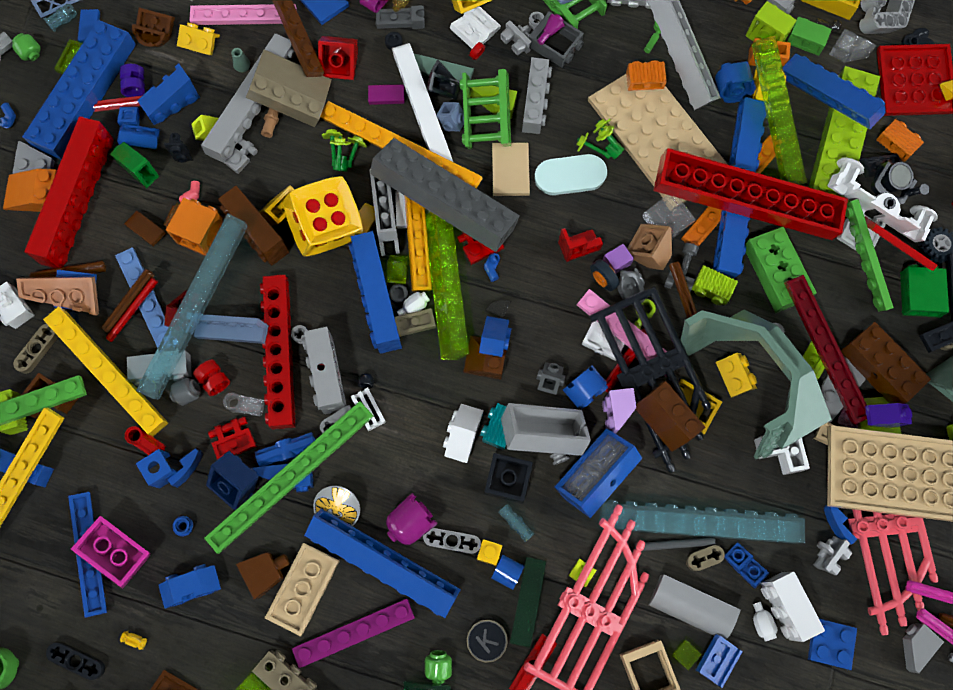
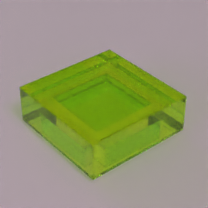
M684 640L671 656L689 671L702 654L687 640Z

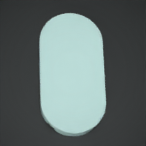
M591 154L549 159L543 161L537 167L535 183L540 190L548 195L591 191L598 189L604 183L607 177V167L601 158Z

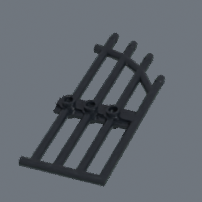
M655 286L589 316L592 323L598 320L622 372L617 375L623 389H634L636 403L642 399L637 387L649 383L651 390L658 386L655 379L666 374L673 390L695 415L699 399L702 401L701 404L705 410L711 408L705 391ZM650 296L675 346V349L664 353L640 302ZM632 304L657 354V357L646 361L623 311L624 308ZM616 313L640 364L631 369L628 368L605 319L606 316ZM683 366L694 387L690 406L673 372ZM646 423L657 447L652 452L655 459L661 456L668 472H674L675 467L671 463V458L667 452L669 448ZM702 431L695 436L698 441L704 439ZM686 444L679 447L685 460L691 458Z

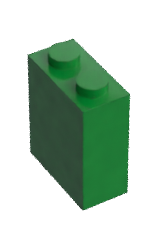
M909 265L900 272L902 315L940 318L949 312L946 269L938 268L937 266L934 271H931L927 267Z

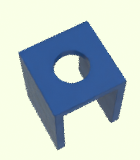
M158 449L136 463L148 486L162 488L169 483L167 479L178 472L171 469L167 463L166 458L171 456L168 452ZM159 464L158 472L151 473L149 469Z

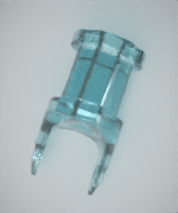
M66 4L56 9V12L50 17L43 19L51 30L56 32V28L64 23H69L77 15V12L71 4Z

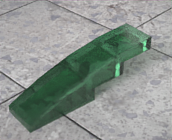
M526 557L511 633V644L531 647L546 561Z

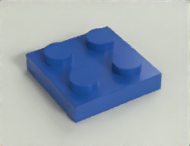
M819 619L825 632L811 638L808 660L852 670L857 628Z

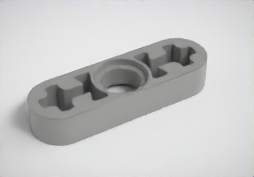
M432 528L423 535L424 542L431 547L469 554L477 553L481 547V541L475 535ZM435 532L436 536L441 537V533H446L443 538L444 545H439L440 540H434L433 543H430L427 535ZM450 535H455L458 538V543L454 547H450L446 543V539ZM461 536L465 537L464 541L466 542L475 539V543L478 546L474 547L473 550H469L468 545H463V549H459Z

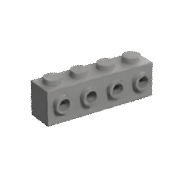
M531 57L522 132L540 134L541 126H545L546 115L542 114L543 110H547L548 99L544 98L545 94H549L550 83H546L547 78H551L552 67H548L549 59Z

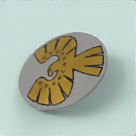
M337 485L325 487L314 499L313 509L315 514L322 508L351 526L357 522L360 516L358 499L345 487Z

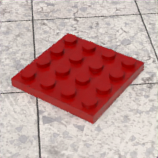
M950 44L886 45L877 48L881 97L885 102L886 111L884 116L953 114V99L946 101L939 85L953 80Z

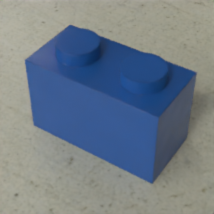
M486 317L479 353L502 357L503 350H508L512 328H508L509 320Z

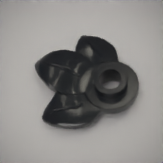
M918 28L912 34L906 35L901 45L935 43L932 39L928 38V29Z

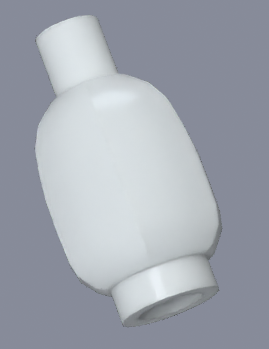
M424 291L422 293L415 292L403 302V308L398 310L397 313L401 316L421 311L427 306V302L430 299Z
M761 602L753 604L756 611L753 621L758 635L764 638L765 642L777 638L776 633L778 629L772 615L763 609Z

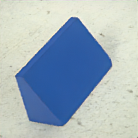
M123 123L119 130V143L125 142L127 145L156 149L160 130Z

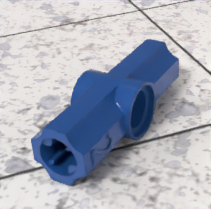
M311 432L294 439H283L276 442L273 446L256 451L255 457L259 467L292 461L315 441L313 433Z

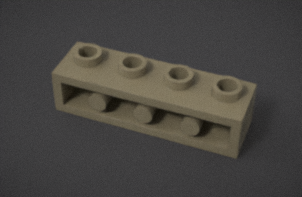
M279 650L268 651L252 670L272 690H317L316 683L310 678L305 679L300 675L302 671L294 664L289 665L285 661L286 656Z

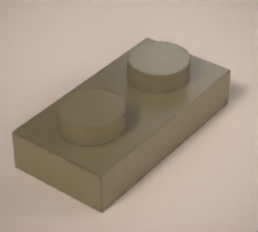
M432 308L394 317L399 337L436 328Z

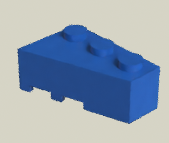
M179 63L175 66L176 70L170 76L165 75L162 78L164 81L158 87L153 86L137 100L153 125L163 122L165 118L178 113L182 108L200 98L190 78Z

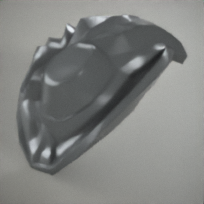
M634 268V271H620L619 286L617 288L623 300L644 291L645 281L637 268Z

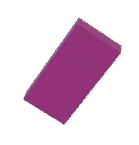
M404 84L368 86L369 105L405 104Z

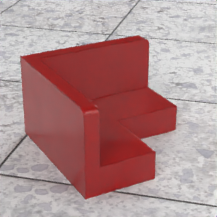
M564 228L561 229L558 241L566 262L599 251L603 245L601 237L596 238L593 230L569 237Z

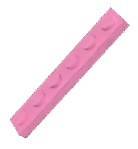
M274 4L190 6V23L197 25L282 24Z
M590 289L576 304L589 316L610 306ZM616 313L606 316L605 319L612 334L632 349ZM628 320L646 361L657 357L649 337Z

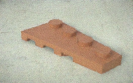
M24 277L16 279L19 298L49 303L57 307H66L78 312H88L91 315L99 314L95 277Z

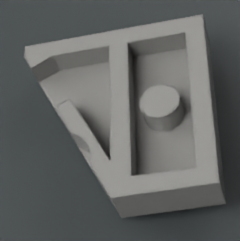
M18 141L13 174L33 169H53L55 161L40 151Z

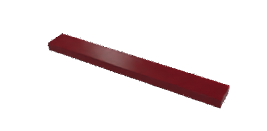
M804 275L786 281L784 284L852 425L866 420L865 406L867 404Z

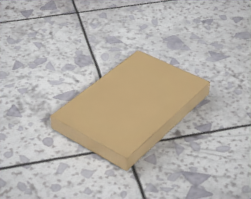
M492 143L493 196H529L528 143H511L509 147H504L501 143Z

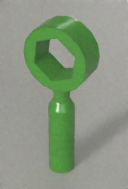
M656 21L654 23L656 33L652 35L644 49L646 53L651 52L659 39V34H661Z

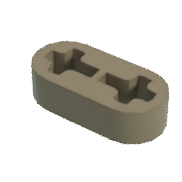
M713 545L693 552L686 558V565L692 571L706 569L723 561L725 557L724 550L720 546ZM712 549L715 552H719L717 560L715 558H707V555L712 554ZM694 556L696 559L702 557L704 561L698 563V568L691 563L694 560Z

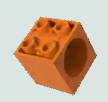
M183 198L166 231L177 244L210 258L226 228V224L216 208L212 206L205 207L195 199L188 200Z

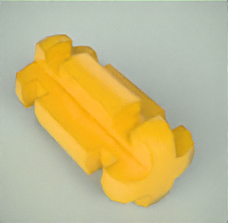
M124 631L120 642H125V644L134 648L138 647L141 650L144 649L147 639H142L141 636Z

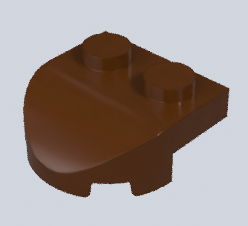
M139 8L136 25L132 24V32L138 42L144 46H162L171 38L175 17Z

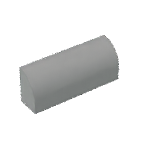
M664 574L659 576L648 604L713 636L715 634L720 635L725 640L733 631L741 611L732 605Z

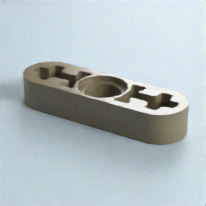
M43 324L15 358L13 365L17 371L24 374L33 371L58 339L57 334L47 324ZM47 330L52 333L50 336L46 334ZM42 338L46 341V343L40 341L39 339ZM35 344L41 345V350L38 353L32 352ZM23 361L28 364L26 367H23L21 364Z

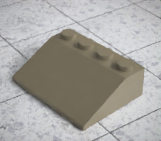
M264 49L246 98L315 127L325 105L332 79L323 75L322 77H306L300 65Z

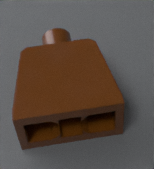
M267 552L236 565L253 599H259L284 579L281 569L288 566L290 562L285 554L274 558L272 553Z

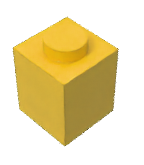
M483 539L477 560L497 566L502 545Z

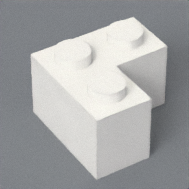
M461 404L459 410L454 411L452 421L450 420L447 429L450 436H446L443 448H446L445 457L465 463L468 462L484 410Z
M760 436L754 440L756 450L763 436ZM802 438L782 450L778 446L768 456H778L783 475L810 469Z

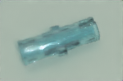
M508 504L498 512L510 525L509 528L511 530L514 529L524 542H527L535 534L522 521L523 518L519 517Z

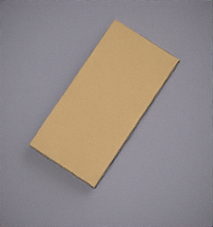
M303 543L265 619L302 636L340 560Z

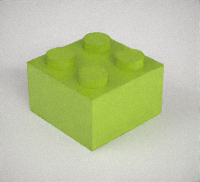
M766 1L755 15L746 37L752 41L755 38L785 42L797 20L780 10L776 5Z

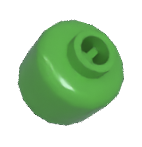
M21 33L13 38L12 49L22 60L35 61L39 58L41 46L31 35Z
M434 650L425 658V676L432 680L434 684H442L452 675V659L447 655L446 651Z

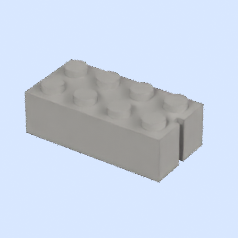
M508 403L501 418L508 450L582 456L591 441L587 426H585L586 422L582 410Z

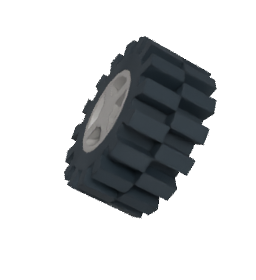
M942 227L929 231L925 241L919 243L918 246H922L919 248V252L923 251L922 255L927 256L929 260L932 259L934 263L938 262V264L946 262L947 254L953 253V232L947 233L949 230L947 228L942 231Z

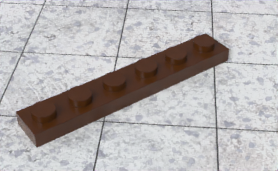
M272 0L305 76L322 77L324 70L293 1Z

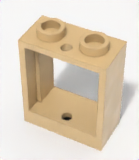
M655 640L619 654L633 690H640L630 662L655 652L658 654L669 682V686L659 690H680L661 640Z

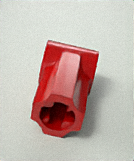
M132 426L125 432V440L147 455L158 449L165 451V444L148 435L139 427ZM139 431L140 437L134 441L133 435Z

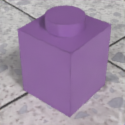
M624 244L605 254L603 261L616 274L630 266L634 260Z

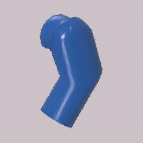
M3 103L0 107L5 116L0 118V126L10 128L15 121L16 114L9 103Z
M497 253L489 255L484 264V269L491 282L499 279L495 270L500 261V256Z

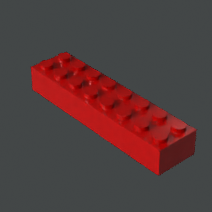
M80 116L77 120L24 251L41 265L61 268L67 263L68 253L74 245V238L81 227L82 217L87 212L88 202L94 194L95 184L100 179V172L107 161L108 151L113 146V137L100 121Z

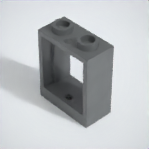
M549 11L529 35V39L532 41L530 48L563 68L566 63L569 64L571 62L574 52L576 50L579 51L583 46L584 33L563 21L564 27L557 32L573 42L565 54L558 53L546 44L540 45L537 40L542 35L550 15L553 14Z

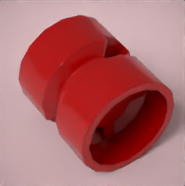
M214 359L202 363L193 372V375L200 384H203V388L209 396L219 394L230 384V380L224 372H220L221 368Z

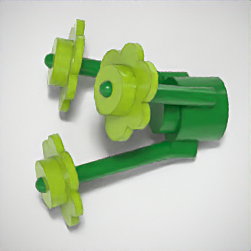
M604 119L599 120L595 125L597 127L596 130L593 131L594 133L599 131V136L596 138L597 141H603L605 138L609 140L605 147L606 152L586 141L588 132L585 136L581 135L577 139L578 142L576 144L579 146L578 152L584 144L604 155L607 159L610 157L616 159L623 152L624 148L611 135L614 126H606L611 119L606 121Z
M327 130L326 133L322 134L323 139H330L333 170L347 172L348 168H352V161L357 147L367 148V145L359 136L348 137V141H346V138L342 137L343 134L337 132V130ZM353 143L352 152L349 160H347L346 156H341L342 145ZM335 145H338L337 155L335 151Z

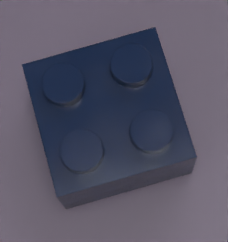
M228 451L211 465L206 486L233 510H236L253 495L259 476L254 469L246 466L237 455H233Z

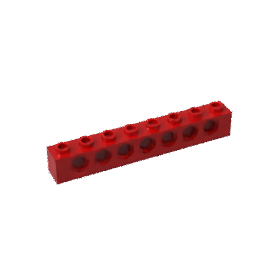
M286 275L263 276V283H260V292L263 294L264 300L261 301V311L264 312V319L261 321L269 325L265 344H262L263 349L266 351V356H263V366L266 368V375H264L263 380L264 386H267L264 402L265 405H268V413H265V422L272 430L295 428L289 280ZM273 294H279L277 299L271 300ZM274 312H280L278 317L271 318ZM275 330H281L278 336H272ZM276 348H281V352L278 355H273V351ZM278 366H281L282 371L278 374H274V369ZM283 385L281 392H274L276 386ZM278 404H284L282 411L275 412Z

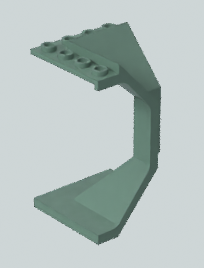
M702 310L685 320L681 343L688 356L715 341H759L790 380L785 413L764 425L766 432L754 454L755 459L761 456L763 458L768 457L774 452L773 449L778 446L782 450L832 420L814 370L777 325L746 310H742L730 318Z

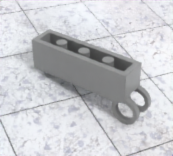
M370 174L381 256H385L384 242L394 240L396 254H400L392 189L389 185Z

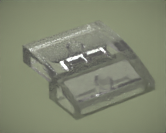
M670 195L662 198L642 215L647 224L670 226L672 239L696 221L680 198Z

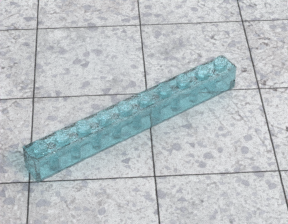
M227 213L136 390L137 392L152 399H160L248 227L246 222Z
M606 500L602 504L599 522L602 518L608 521L617 505V500ZM626 501L625 504H619L623 509L614 526L616 530H624L627 522L631 519L636 522L632 530L636 532L792 544L805 543V518H798V514H785V517L778 516L776 512H765V515H758V511L747 510L743 514L738 513L736 509H725V512H717L718 508L706 507L705 511L697 510L696 506H685V509H677V505L666 504L664 508L657 507V503H645V506H638V502Z

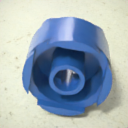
M746 61L733 64L725 63L715 76L718 93L726 103L740 102L744 96L748 95L750 97L756 90L751 67Z
M591 365L585 372L568 384L563 391L577 408L583 409L594 400L592 398L593 395L597 397L609 387L606 385L605 379Z

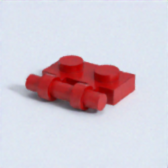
M464 232L457 236L459 243L464 241L468 243V245L463 247V251L471 265L504 249L502 244L497 252H494L477 240L474 241L472 237Z
M245 416L239 419L234 418L230 423L223 426L217 425L214 427L215 429L208 431L210 439L218 437V441L211 443L217 460L228 451L233 455H238L257 447L251 430L249 428L241 429V426L248 423ZM234 429V434L225 437L226 432Z

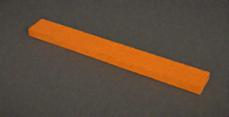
M769 135L762 143L761 151L758 154L759 166L756 173L761 174L784 147L772 135ZM708 206L681 239L686 243H692L699 247L720 222L722 210Z

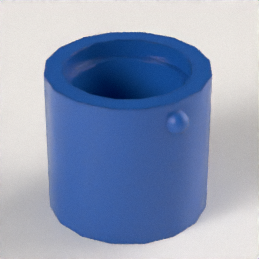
M502 555L491 579L513 590L525 566Z

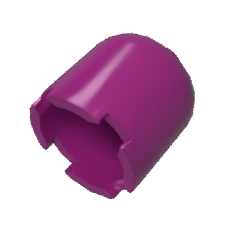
M413 493L387 516L386 525L389 529L387 534L393 542L398 540L401 544L411 545L438 524L436 520H431L433 515L422 502L418 503L417 500H414L416 495Z

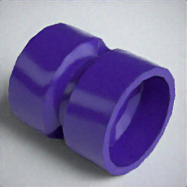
M137 64L122 65L120 67L121 94L125 97L144 95L143 67Z

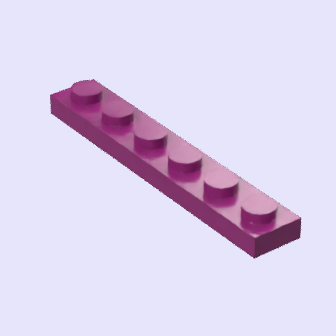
M405 599L292 648L298 668L401 625L415 617L408 599Z

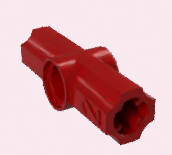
M541 634L530 654L524 660L521 669L509 687L510 690H530L537 677L525 671L524 666L527 662L536 660L547 639V636ZM554 642L544 664L542 665V670L551 653L553 652L554 648L556 647V642Z

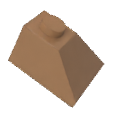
M641 224L627 250L638 263L651 269L664 270L672 256L671 227Z

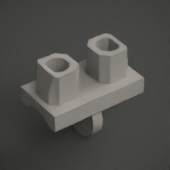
M508 21L506 29L501 33V40L505 44L513 40L515 43L512 45V50L516 55L522 52L527 54L531 51L529 48L532 42L529 39L531 28L528 25L524 27L518 25L516 27L511 21Z
M834 536L832 539H828L826 543L819 541L817 547L820 549V552L817 554L819 557L813 565L817 569L837 575L841 570V566L837 564V561L839 559L847 560L852 555L851 550L848 548L850 543L846 539L841 540Z

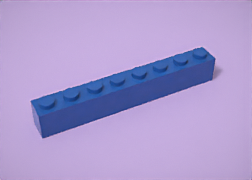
M322 508L313 516L304 535L312 542L320 544L329 552L337 554L345 559L346 562L354 564L362 569L363 572L371 574L383 584H388L400 594L410 597L417 604L429 608L433 613L446 618L461 590Z

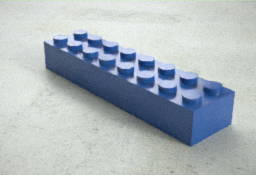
M100 20L96 22L22 136L33 148L62 160L79 116L90 119L95 111V108H93L94 104L102 100L119 73L120 67L124 65L136 46L130 34Z

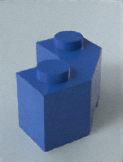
M206 564L194 567V571L180 576L174 574L166 577V581L159 584L164 608L181 605L194 598L209 595L220 590L221 587L215 566L206 567Z

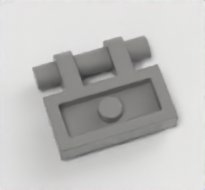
M243 138L238 143L242 146V149L239 151L234 148L232 156L227 158L224 163L237 174L250 162L247 154L256 155L258 152L254 144Z

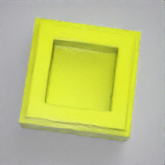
M579 559L568 576L577 581L586 562ZM593 568L591 570L584 584V587L588 585L591 578L597 571L596 569Z

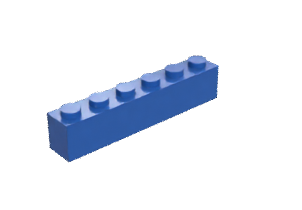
M795 54L781 68L786 75L787 82L868 129H871L886 113L885 102L881 98L870 95L863 88L859 89L849 80L841 79L836 73L825 70L820 64H814L805 56Z

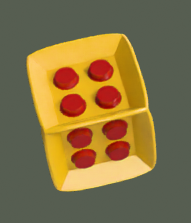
M342 176L302 186L285 196L283 205L286 218L297 247L304 257L351 242L350 236L363 232L358 208L350 188Z

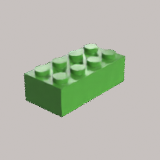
M784 227L751 238L745 244L746 254L775 313L795 306L784 284L786 281L804 275L813 295L817 294Z

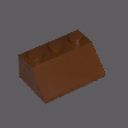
M662 381L636 403L635 410L671 452L689 442L706 428L667 381Z

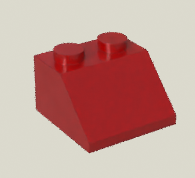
M322 36L318 40V59L324 70L323 76L354 80L358 55V39Z

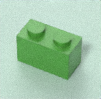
M798 17L787 42L791 43V46L819 56L827 43L832 29L809 21L806 18Z

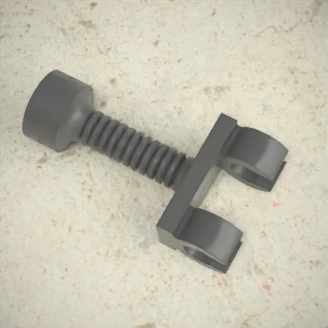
M685 243L682 250L685 256L681 268L688 289L691 292L695 279L685 275L692 256L697 255L699 247L692 243ZM670 271L664 287L671 289L674 279Z

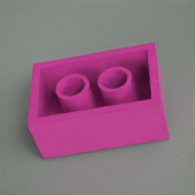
M101 516L98 517L71 548L74 553L122 589L151 556L148 551Z

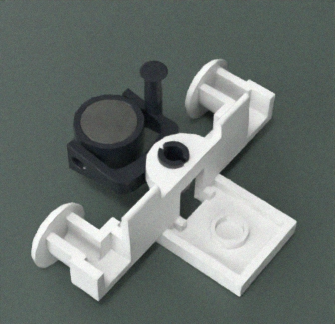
M847 157L837 160V165L841 169L839 173L832 175L827 187L848 198L849 201L859 199L863 214L871 209L882 213V215L874 216L873 219L866 216L882 228L887 224L913 242L925 241L930 231L931 223L938 219L937 213L928 207L915 205L910 208V213L914 216L913 218L899 215L900 205L905 203L907 197L919 194L926 195L930 190L929 186L925 183L914 188L917 180L914 179L913 171L908 164L904 162L893 164L885 162L879 164L871 183V189L877 195L874 197L860 188L861 185L855 181L859 174L864 173L863 165L859 161ZM902 191L900 197L890 193ZM846 218L843 232L837 239L856 250V241L850 232L851 225L849 219ZM868 228L875 248L880 236Z

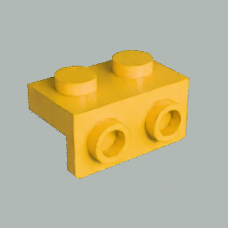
M187 22V25L180 24L177 46L213 55L215 38H219L220 34L214 33V29L204 27L202 30L198 28L197 24Z
M735 353L716 362L731 398L757 389L755 385L757 380L754 374L749 372L747 367L749 362L745 355L742 356L741 353Z

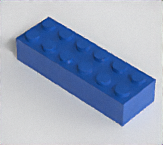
M371 231L350 236L352 243H349V248L358 278L357 282L362 295L363 307L365 312L369 313L366 314V320L370 331H373L370 333L374 349L378 348L380 354L402 349L374 233Z

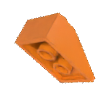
M33 169L10 174L3 209L41 212L57 170Z

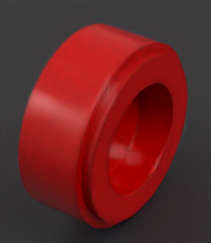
M478 42L471 50L469 56L473 60H477L484 52L485 45Z

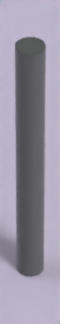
M715 538L645 542V547L642 551L715 545Z

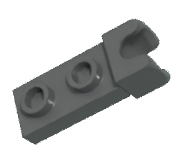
M411 6V8L380 9L376 13L377 29L407 27L423 29L425 28L424 7Z

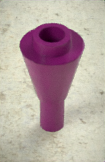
M550 15L542 35L537 40L540 45H543L548 37H551L564 27V20L560 15Z

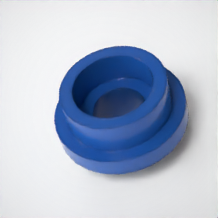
M187 516L178 517L173 523L174 533L178 536L189 535L193 530V521ZM182 523H186L187 525L186 529L184 530L181 529Z

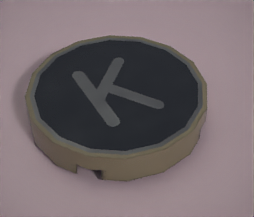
M481 620L469 630L467 648L478 661L485 663L494 662L501 658L506 651L508 644L507 634L504 628L497 622Z

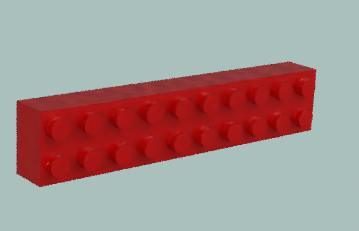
M667 148L660 157L653 190L829 240H833L842 234L848 198L670 148Z

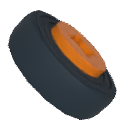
M599 259L592 263L590 269L599 285L608 291H613L619 286V279L615 271L606 262Z

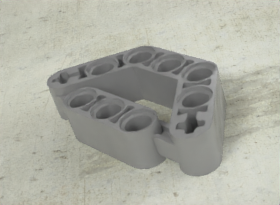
M861 0V8L866 14L860 20V30L864 34H883L906 27L915 0H889L886 12H880L881 7L885 6L887 0Z

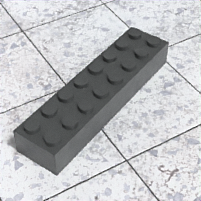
M395 138L372 160L370 170L372 176L494 252H497L517 224L520 215Z

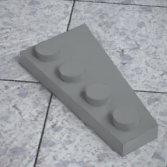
M843 355L858 387H860L866 378ZM827 373L820 389L833 420L843 408V404Z

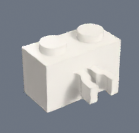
M7 281L0 285V320L5 326L10 325L16 329L35 315L24 299L19 298L18 291Z

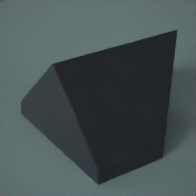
M437 59L430 72L427 91L431 95L457 100L460 82Z

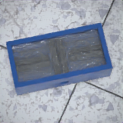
M606 428L558 482L555 488L566 501L591 518L641 461L642 457L634 445Z

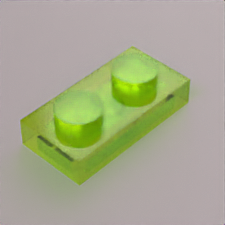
M69 39L54 68L57 73L63 74L83 43Z

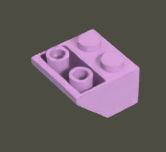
M633 388L611 390L604 398L605 400L602 401L603 412H607L608 419L605 420V428L615 434L636 409Z

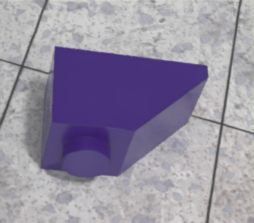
M892 403L865 406L868 426L894 428L912 424V411L908 404Z

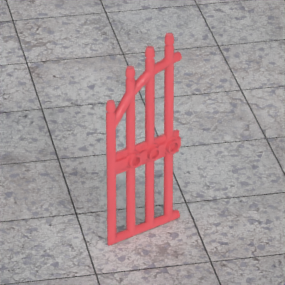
M619 504L615 506L608 521L604 518L600 520L599 525L604 529L573 589L567 587L560 596L558 606L562 610L534 664L527 662L524 666L525 671L560 690H578L574 688V685L603 631L610 635V638L583 689L593 690L645 587V583L649 579V574L643 572L639 578L640 581H638L636 563L641 555V551L645 547V542L639 540L633 552H631L627 543L636 522L630 519L622 534L614 528L619 518L618 516L623 509ZM611 535L617 541V544L589 598H586L580 592L607 539ZM621 552H623L627 564L605 607H602L596 601ZM628 579H630L631 596L619 617L612 613V610ZM569 613H572L579 618L549 674L543 671L541 667ZM587 622L593 625L594 629L565 683L558 679V676Z
M852 509L854 518L848 519L849 530L859 539L874 603L873 607H868V614L870 616L876 615L881 635H889L888 626L886 625V611L895 608L900 626H907L903 603L913 595L917 611H920L922 608L924 609V602H922V595L912 593L906 589L900 593L887 535L898 534L909 580L922 583L926 573L929 572L928 576L931 583L938 582L923 518L894 514L882 515V513L873 512V516L862 517L861 510ZM918 532L924 558L917 572L907 533ZM869 537H879L893 600L883 604L867 539Z

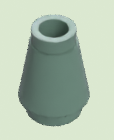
M234 48L231 52L233 67L239 72H246L250 67V60L240 48Z

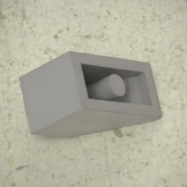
M915 623L906 629L905 632L907 634L903 637L906 669L909 672L920 673L944 641L925 624Z

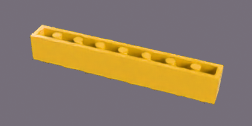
M57 307L43 319L148 435L155 436L168 424L167 420L134 384L127 380L123 372L67 311Z

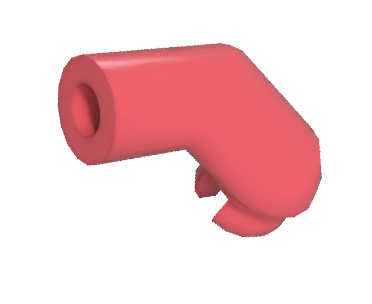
M191 181L190 190L179 197L180 203L183 198L188 200L199 199L200 182Z

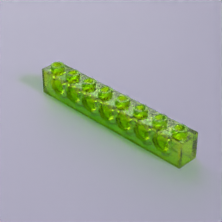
M776 35L759 39L752 44L780 179L798 185L805 184L807 180Z
M429 212L426 215V226L441 360H458L469 354L453 225Z

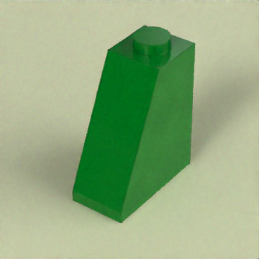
M125 142L116 146L110 154L120 166L146 189L159 177L149 161Z

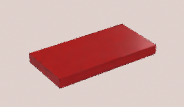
M865 216L867 227L931 271H934L938 266Z

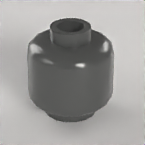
M183 378L171 385L170 398L174 403L181 406L187 405L199 398V393L201 392L200 385L195 379Z

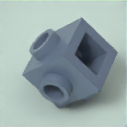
M444 102L436 115L445 131L460 132L464 125L463 109L457 102Z

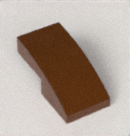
M137 210L124 223L127 228L153 247L166 234Z

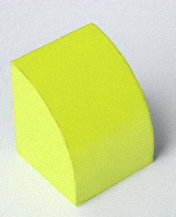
M200 115L191 124L195 140L204 141L219 118Z

